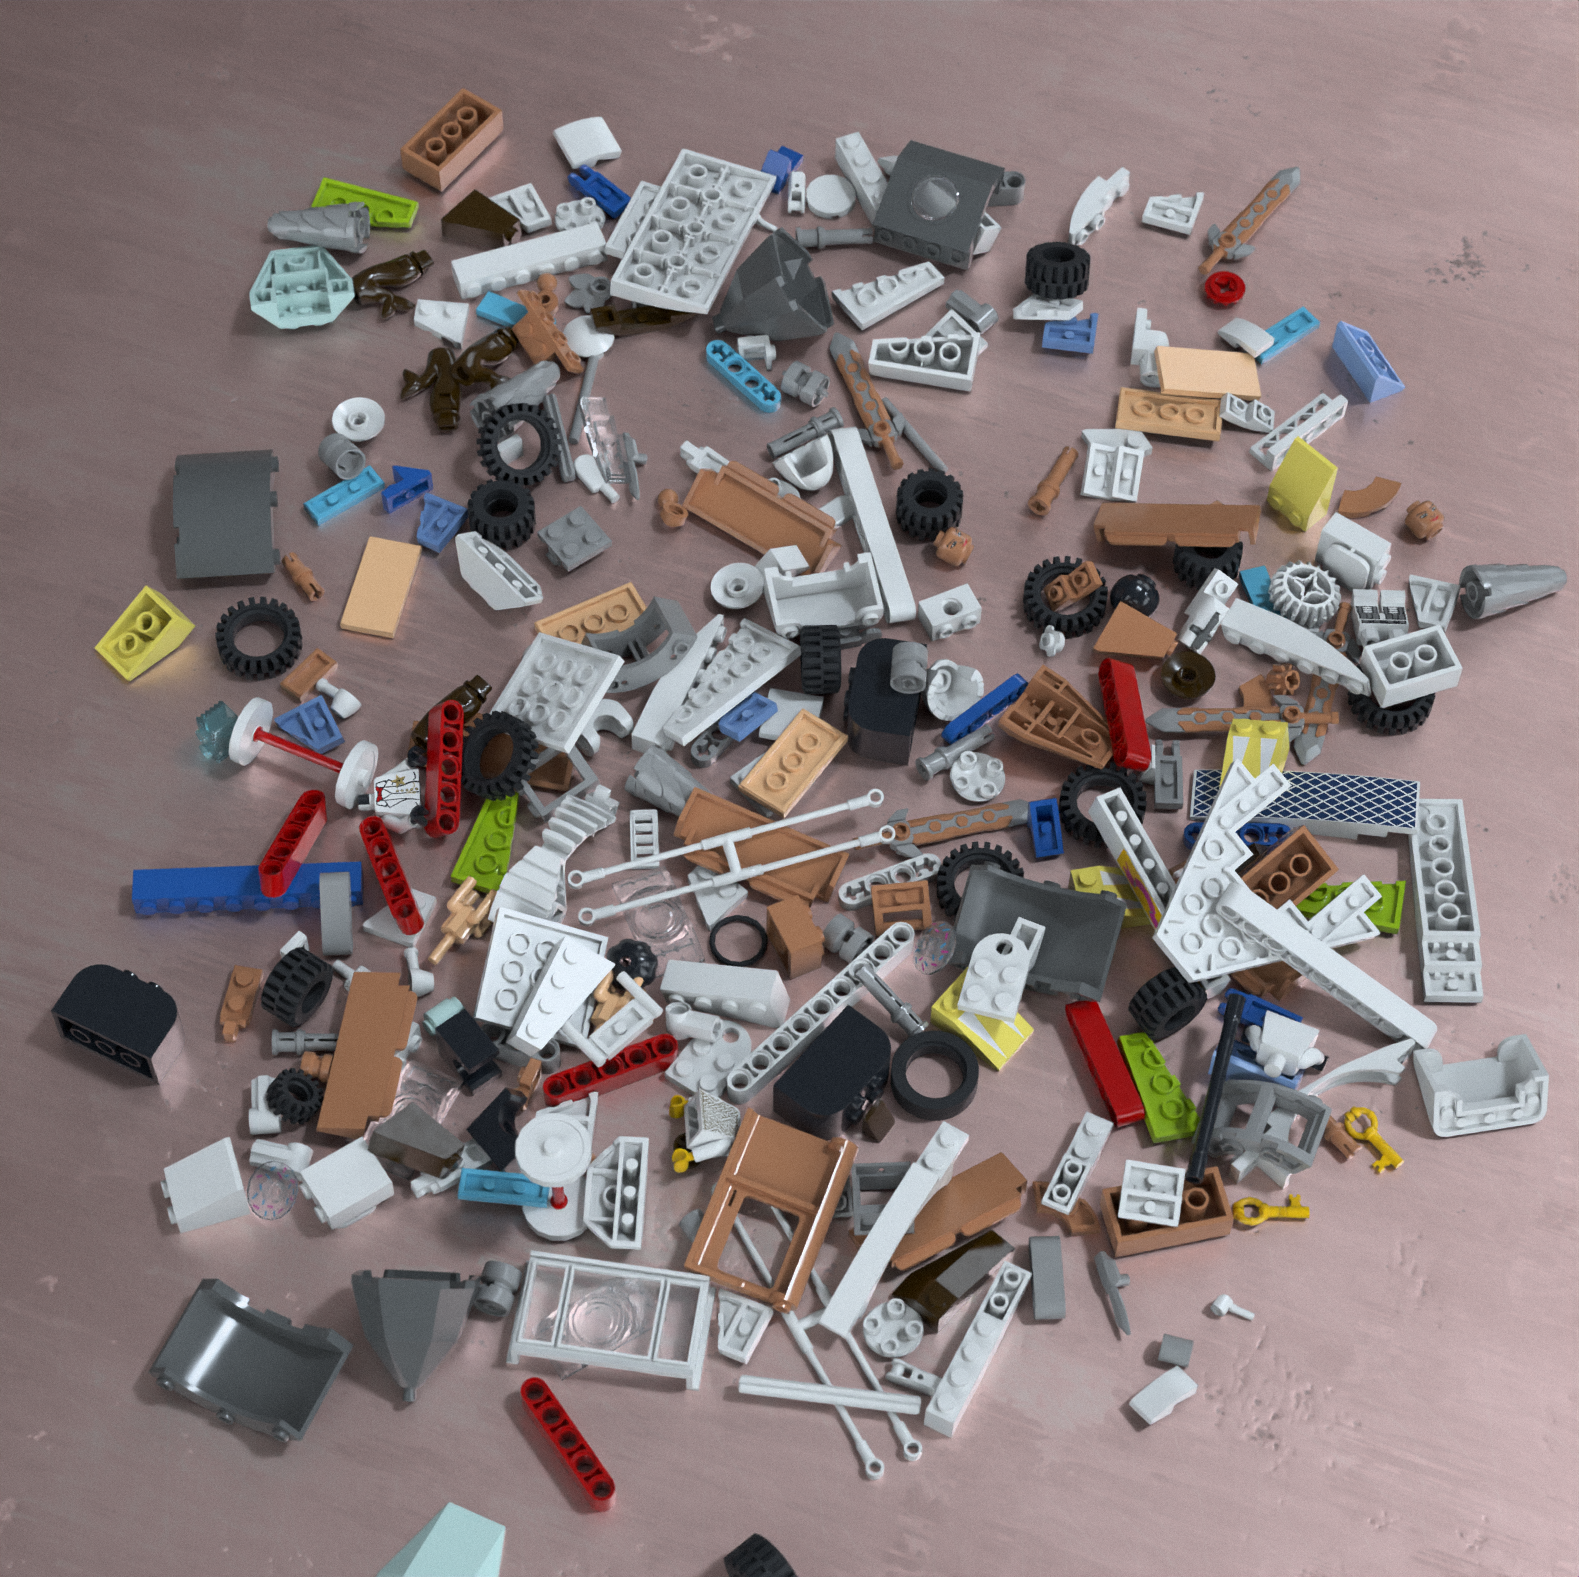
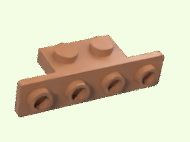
M520 289L517 295L525 305L528 313L511 329L533 363L536 364L539 361L550 362L558 356L567 371L581 374L584 368L580 364V357L568 346V339L555 326V320L542 306L540 296L534 291Z

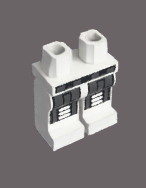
M1353 589L1350 615L1356 636V645H1362L1364 648V646L1408 634L1409 622L1405 609V590H1380L1379 603H1377V590Z

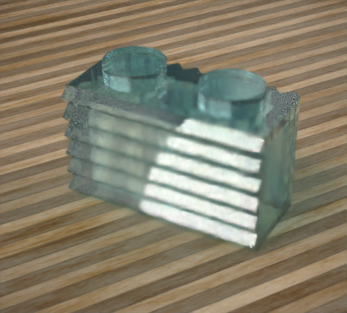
M218 701V704L210 707L209 711L205 710V714H201V717H196L198 730L195 733L202 742L199 745V749L207 759L212 758L218 764L229 756V742L238 716L223 701Z

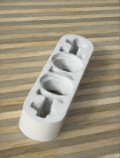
M923 854L847 882L839 889V904L848 911L858 910L871 905L869 885L873 882H881L883 885L902 883L895 878L896 874L900 872L909 874L911 879L907 882L928 880V883L937 880L941 861L934 854ZM928 864L929 867H933V871L929 872L927 868L924 869V865ZM851 893L852 896H856V899L851 900L850 897H846V894Z

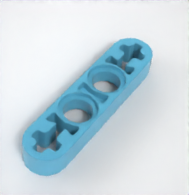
M713 340L707 345L706 359L709 364L760 410L772 413L780 408V391L733 348L722 340ZM739 365L742 369L738 372H731L728 370V367ZM749 380H754L759 385L755 388H750L745 383Z

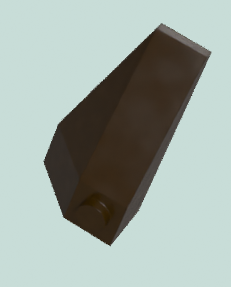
M990 1230L912 1272L892 1293V1297L903 1300L905 1304L920 1315L926 1325L938 1334L1011 1255L1015 1247L995 1231Z

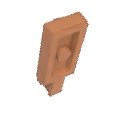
M234 965L220 1013V1024L224 1025L222 1032L224 1041L236 1043L239 1029L250 1025L264 974L262 969Z

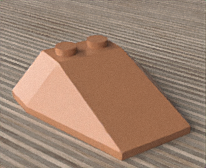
M1044 664L1033 676L1014 705L1011 704L998 721L999 728L1020 742L1099 769H1103L1113 755L1107 720L1065 678Z

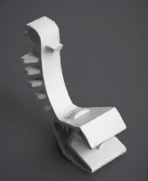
M599 784L594 792L586 795L585 800L572 795L566 796V799L561 802V806L555 809L556 818L551 817L548 825L551 830L545 828L542 832L545 842L542 847L534 846L522 860L517 862L504 875L499 886L500 888L494 898L488 920L494 922L497 909L502 907L561 924L567 911L565 887L566 861L589 836L594 837L596 831L615 823V814L620 802L609 797L612 790Z

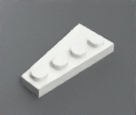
M928 261L899 270V274L893 276L883 275L876 277L874 282L864 285L860 282L852 285L851 289L841 291V289L832 291V298L861 330H864L944 284V277Z

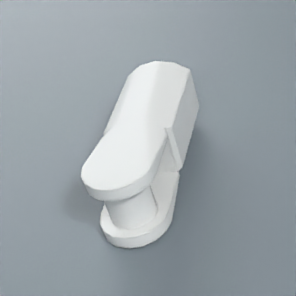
M791 172L789 174L788 213H791V211H801V214H804L806 176L803 172Z
M894 1358L892 1360V1370L887 1372L885 1376L888 1381L931 1397L934 1396L942 1377L921 1370L901 1359ZM903 1373L911 1374L910 1379L903 1377Z

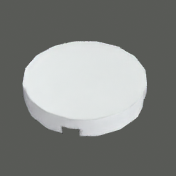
M838 175L817 177L810 182L806 189V201L810 211L825 219H832V216L838 215V218L843 217L851 212L855 205V188L846 178Z

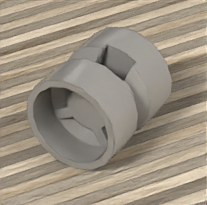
M334 433L328 435L322 440L318 448L320 460L341 479H353L365 467L366 458L364 453L343 434Z
M907 641L894 646L890 685L894 690L913 694L925 689L927 670L925 669L927 668L928 650L924 645Z
M840 913L825 928L823 932L825 942H822V945L833 953L839 951V957L850 964L873 943L874 936L861 927L854 928V922Z
M487 1261L480 1277V1281L483 1284H480L473 1302L475 1308L493 1316H508L514 1302L512 1294L518 1290L522 1273L507 1263Z

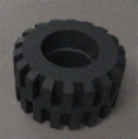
M1046 242L1035 245V247L1029 249L1026 255V288L1036 295L1050 299H1067L1082 295L1084 291H1087L1089 285L1091 260L1089 253L1085 249L1080 248V246L1065 242Z
M929 468L928 471L923 469L917 470V474L912 472L908 474L907 479L901 481L900 487L897 490L896 519L898 524H901V529L904 532L909 531V536L913 538L919 536V540L925 541V538H930V541H935L940 531L946 533L950 527L959 526L962 518L963 490H961V485L958 481L954 482L955 477L951 474L946 476L945 471L935 472L933 468ZM931 501L939 504L940 506L935 508H926L919 505V503Z
M498 478V481L490 479L486 481V485L481 483L477 486V491L473 490L470 494L471 499H468V517L471 532L476 531L482 535V539L492 542L499 548H506V550H512L514 545L518 548L522 545L523 540L527 542L530 539V534L534 533L536 524L535 504L531 491L528 488L524 489V484L521 482L516 484L515 480L510 478L508 481H504L503 478ZM498 511H509L513 513L507 517L502 518L491 516L493 513Z
M1239 540V543H1235L1231 547L1178 546L1176 544L1173 556L1174 571L1179 573L1178 578L1181 581L1186 580L1188 587L1195 586L1198 591L1214 568L1220 570L1233 580L1239 572L1243 554V542ZM1202 551L1212 552L1218 558L1208 559L1197 553Z
M803 625L800 632V649L802 653L800 659L801 682L804 693H838L841 688L840 631L837 625Z
M303 947L292 949L276 964L268 976L261 995V1006L264 1010L292 1027L302 1025L313 1016L325 1000L333 979L332 965Z
M1173 967L1147 981L1133 996L1128 1010L1150 1039H1161L1176 1033L1188 1025L1203 1009L1208 995L1198 982L1188 983L1179 970Z
M757 1533L751 1535L724 1557L729 1577H798L781 1552L769 1540Z

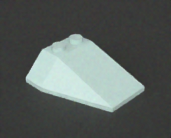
M317 245L270 251L249 292L251 310L280 329H297L300 326L308 325L321 326L333 322L355 297L352 278L324 247Z
M449 1502L378 1572L376 1577H499L506 1528L499 1523Z

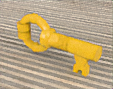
M1353 1106L1350 1112L1347 1111L1344 1114L1346 1132L1352 1138L1369 1140L1383 1155L1381 1160H1377L1372 1164L1374 1168L1379 1167L1377 1169L1379 1173L1385 1170V1166L1392 1164L1397 1169L1404 1163V1160L1378 1133V1120L1374 1111L1365 1107L1356 1108ZM1364 1114L1370 1119L1371 1126L1367 1127L1363 1133L1356 1132L1352 1128L1351 1123Z
M1289 1194L1288 1198L1291 1204L1287 1207L1269 1206L1267 1203L1252 1197L1242 1198L1232 1204L1233 1218L1250 1226L1258 1225L1268 1218H1309L1310 1209L1309 1206H1301L1300 1194H1296V1197H1293V1194ZM1244 1205L1257 1206L1259 1208V1216L1256 1218L1245 1217Z

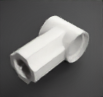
M674 1002L665 1007L667 1034L672 1035L676 1040L693 1037L716 1042L720 1038L723 1029V1019H719V1016L692 1011L691 1006L685 1002Z
M268 1075L258 1076L251 1080L252 1108L249 1109L251 1135L281 1133V1114L276 1116L273 1113L276 1109H270L268 1106L270 1101L266 1100V1095L268 1094L266 1091L275 1079Z
M257 1139L253 1143L249 1162L252 1166L269 1170L276 1166L273 1171H280L283 1177L302 1181L300 1171L309 1167L313 1150L304 1144L296 1142L289 1143L287 1146Z

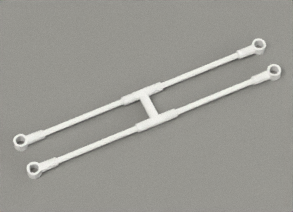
M872 789L868 792V795L847 800L846 803L751 829L747 827L701 840V842L608 868L603 869L600 867L585 872L571 871L568 875V885L572 889H580L584 883L605 878V875L700 849L705 851L719 846H723L730 872L712 877L711 880L616 906L611 904L593 910L588 907L583 908L578 914L579 922L582 926L588 927L593 925L596 920L616 915L617 912L712 886L716 888L763 875V872L857 846L865 847L880 842L882 844H890L895 838V830L893 827L885 825L878 832L860 836L857 840L773 863L758 864L741 869L734 842L752 838V835L843 810L849 809L851 811L866 806L877 808L881 806L884 794L879 789ZM876 794L880 797V801L873 802L870 796ZM888 831L892 837L886 839L882 836V832ZM579 876L582 880L580 883L574 884L571 882V878ZM589 913L592 915V919L584 921L582 915Z
M715 1183L711 1188V1196L713 1195L717 1183ZM771 1206L791 1242L794 1236L793 1230L782 1211ZM737 1215L734 1226L768 1287L772 1288L775 1282ZM813 1267L810 1277L825 1307L799 1320L793 1311H790L788 1314L781 1313L802 1352L809 1358L823 1385L832 1386L815 1356L813 1346L804 1331L819 1324V1320L832 1298L826 1284L821 1282ZM849 1332L845 1339L873 1389L884 1392L852 1334ZM835 1405L856 1443L855 1447L866 1465V1476L871 1480L880 1479L884 1473L883 1462L875 1458L866 1440H862L843 1405ZM886 1411L894 1424L893 1429L904 1446V1457L909 1461L918 1460L922 1454L921 1443L912 1438L903 1421H900L896 1412ZM909 1447H916L918 1452L911 1454L907 1449ZM871 1466H878L880 1471L873 1473L869 1468Z

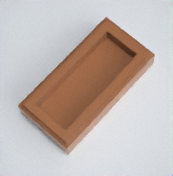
M317 648L280 683L281 689L301 703L316 689V684L321 678L327 679L338 668V663Z

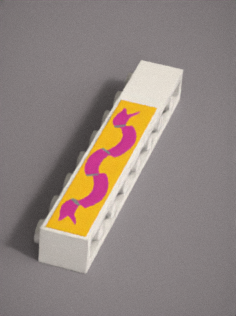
M1117 788L1097 796L1088 813L1156 930L1176 884L1122 789ZM1226 974L1197 982L1207 993V998L1209 999L1221 994L1229 983L1230 978Z

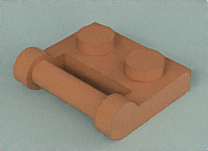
M928 880L870 886L875 937H880L897 922L910 924L914 931L923 930V932H929L932 928ZM921 910V919L883 922V914Z

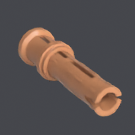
M1069 446L1064 447L1047 478L1039 482L1036 494L1028 500V507L1034 513L1043 516L1047 515L1051 510L1050 505L1052 501L1059 497V487L1075 460L1079 457L1077 450L1071 447L1068 454Z

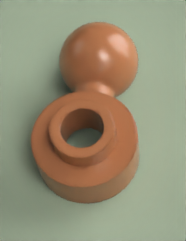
M544 273L537 280V287L541 291L537 294L542 301H549L548 303L541 304L547 312L554 316L559 309L558 298L553 293L557 287V279L550 273Z
M664 489L658 495V504L662 508L660 517L667 526H683L688 517V511L678 504V494L672 489Z

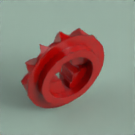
M1219 271L1210 275L1205 282L1204 291L1207 293V299H1213L1215 305L1223 303L1225 307L1229 303L1236 305L1238 300H1243L1246 290L1242 278L1228 271ZM1229 285V291L1221 293V289Z

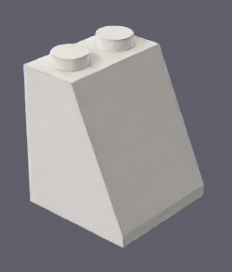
M230 1137L224 1138L164 1168L166 1180L161 1181L164 1197H171L173 1206L167 1207L171 1224H178L180 1233L250 1214Z

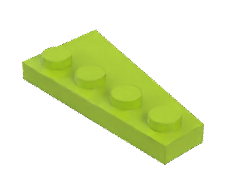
M323 177L311 206L324 207L333 204L364 202L363 207H367L369 211L370 227L411 228L419 208L417 201Z
M515 792L516 795L512 797L506 795V800L502 801L498 799L496 801L485 800L450 876L451 882L461 885L468 876H471L477 881L473 889L484 893H489L491 889L499 890L504 875L508 873L519 793Z
M1382 881L1371 882L1382 897L1364 913L1379 931L1398 934L1406 881H1396L1395 884H1382ZM1342 882L1341 885L1323 883L1296 907L1304 917L1312 918L1353 882Z
M1145 1032L1119 1036L1117 1045L1143 1104L1145 1122L1153 1143L1194 1136L1200 1121V1117L1195 1111L1196 1106L1190 1098H1186L1179 1087L1181 1085L1175 1075L1170 1074L1164 1065L1166 1061L1153 1041Z

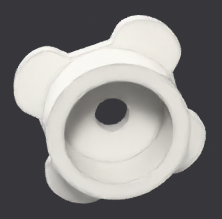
M1048 625L1045 633L1040 638L1039 647L1047 652V656L1053 657L1063 649L1065 637L1062 632L1055 631L1054 626Z

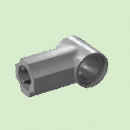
M955 290L946 302V308L948 310L953 309L972 329L980 332V336L999 320L997 312L991 305L987 303L980 305L962 290Z

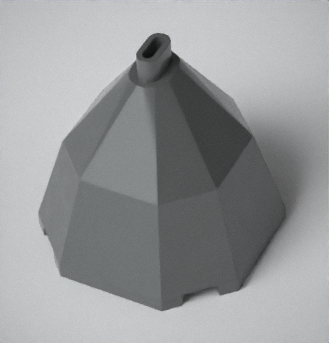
M782 227L768 236L736 270L720 308V313L713 316L714 328L718 334L728 330L729 332L748 336L768 335L769 340L782 341L821 335L827 331V328L834 325L826 283L822 276L814 277L808 265L813 260L809 252Z
M385 1269L383 1277H372L371 1270H358L352 1274L351 1284L364 1335L398 1386L404 1387L403 1401H416L417 1388L425 1384L461 1338L480 1286V1276L469 1275V1280H463L462 1282L460 1281V1273Z

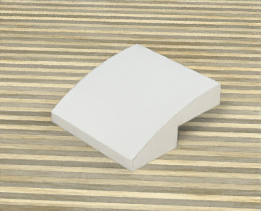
M602 117L578 120L564 125L553 132L572 168H579L583 164L588 165V167H595L597 160L617 159L622 152Z
M1093 442L1088 444L1080 495L1104 500L1136 503L1144 451L1124 446L1114 448Z
M770 688L767 698L776 702L778 712L761 724L759 737L777 740L802 708L820 718L824 697Z
M1126 1159L1118 1218L1178 1227L1186 1169Z

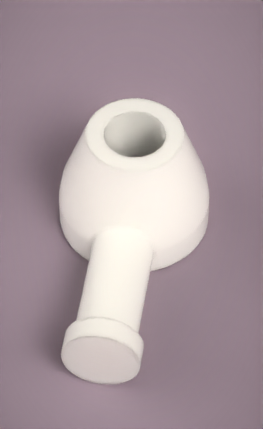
M324 678L317 682L316 690L324 692L333 698L330 709L341 719L354 714L362 706L345 689L336 688Z
M410 947L404 950V957L406 958L408 968V986H410L409 991L416 993L417 997L434 991V975L431 972L419 969L418 949Z

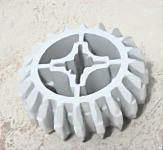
M1300 560L1295 564L1289 561L1285 566L1282 565L1270 580L1271 583L1268 588V593L1270 594L1269 602L1274 603L1273 610L1281 611L1280 616H1286L1290 621L1298 622L1300 626L1305 623L1311 628L1316 623L1320 627L1324 622L1328 623L1339 608L1342 596L1339 594L1340 586L1335 585L1336 578L1329 577V571L1323 572L1320 570V565L1314 567L1310 561L1306 564H1303Z

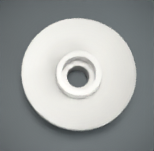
M363 397L351 398L342 402L335 409L332 416V424L336 433L343 434L349 441L371 439L382 430L385 423V415L381 406L375 401Z
M733 563L721 568L714 575L711 582V593L715 601L723 607L730 609L744 608L760 598L764 590V579L756 567L746 563Z

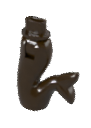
M423 249L418 253L412 251L409 255L404 254L390 261L366 268L352 277L355 295L353 299L360 306L382 303V319L393 316L396 311L411 310L416 306L414 303L404 297L396 296L391 291L381 288V286L401 287L409 285L424 275L426 269L433 266L434 262L426 250Z
M505 326L503 329H496L493 333L476 341L461 353L452 364V376L464 386L486 383L490 386V389L511 379L504 375H498L495 371L482 365L493 366L504 362L515 350L516 344L519 342L518 338L509 326Z
M445 347L435 348L428 353L426 369L421 376L408 369L403 370V379L406 385L401 391L400 398L412 397L435 383L429 400L433 421L437 423L438 431H453L458 428V421L461 419L462 387L451 374L452 364L457 359L454 350Z
M476 675L471 681L466 680L463 685L457 687L436 705L448 700L457 701L463 708L464 723L478 713L482 704L487 701L486 695L492 690V687L483 678ZM430 710L423 716L411 733L414 743L424 749L426 753ZM444 710V715H445V717L448 719V718H449V717H448V714H447V712ZM443 737V743L447 747V741Z

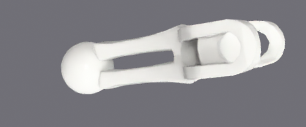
M529 645L523 652L522 659L524 658L525 654L527 653L531 645ZM602 699L575 745L585 755L592 756L599 752L600 736L596 731L609 730L619 738H623L633 732V720L619 702L611 699Z

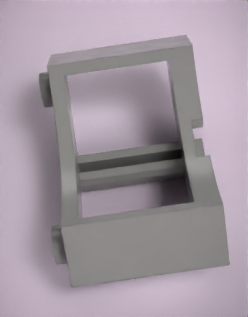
M653 597L646 610L634 620L633 626L622 632L614 630L600 634L585 633L581 644L619 655L621 658L633 655L636 662L623 665L606 693H619L646 686L666 675L688 654L698 636L678 601ZM667 629L669 634L666 639L650 654L646 646L656 640Z
M1227 1080L1224 1083L1208 1154L1215 1158L1223 1155H1242L1244 1150L1260 1153L1262 1160L1274 1163L1292 1174H1296L1312 1166L1332 1109L1325 1105L1317 1096L1306 1095L1282 1085L1256 1080ZM1255 1103L1246 1129L1229 1127L1238 1105ZM1273 1106L1289 1110L1308 1120L1298 1147L1263 1133ZM1198 1124V1126H1197V1129H1196V1131H1195L1194 1137H1193V1139H1192V1143H1193L1194 1145H1195V1140H1196V1136H1197L1199 1124Z

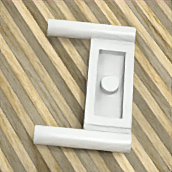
M625 971L621 972L616 979L634 999L590 1035L588 1039L568 1020L560 1028L597 1067H601L606 1062V1059L611 1060L653 1024V1019L659 1017L663 1012V1009Z

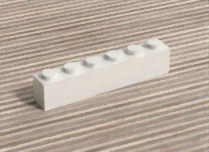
M598 222L453 260L451 261L453 279L462 300L486 294L488 291H500L504 288L538 280L539 276L544 273L556 275L608 261L607 254H605L606 241Z

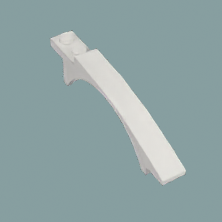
M1411 1038L1388 1045L1343 1064L1304 1087L1299 1092L1306 1095L1319 1096L1337 1086L1356 1082H1378L1395 1086L1402 1079L1399 1076L1405 1070L1402 1063L1412 1055L1416 1041ZM1278 1107L1270 1114L1263 1133L1288 1142L1289 1130L1298 1114ZM1245 1151L1242 1155H1234L1231 1159L1228 1177L1238 1184L1258 1166L1276 1184L1284 1189L1289 1184V1178L1292 1173L1274 1163L1262 1160L1260 1153Z
M945 1121L942 1122L917 1162H913L886 1204L819 1320L820 1325L846 1338L857 1319H861L884 1269L908 1228L931 1197L942 1187L948 1185L952 1179L953 1164L968 1142V1134Z

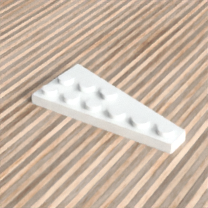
M744 618L740 623L741 628L738 633H733L728 639L729 645L725 650L719 651L700 677L701 683L699 686L692 688L688 693L689 699L685 705L679 706L663 727L665 736L685 746L802 655L800 646Z

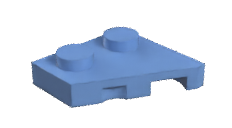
M1099 313L1090 314V319L1080 321L1073 317L1071 320L1045 322L1042 347L1093 354Z
M426 492L424 495V511H421L420 515L421 525L418 527L416 538L419 545L441 553L468 519V509Z
M753 692L721 717L718 723L720 732L740 742L778 712L776 702Z
M322 695L274 719L279 728L320 754L345 742Z

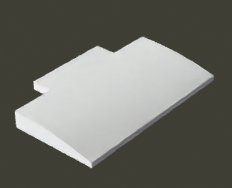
M682 148L662 187L644 181L640 182L605 245V254L622 259L611 279L610 295L660 308L708 314L765 204L777 176Z

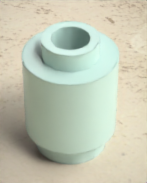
M456 997L444 999L423 1014L424 1021L422 1024L425 1030L431 1036L436 1035L435 1028L463 1010L464 1006Z

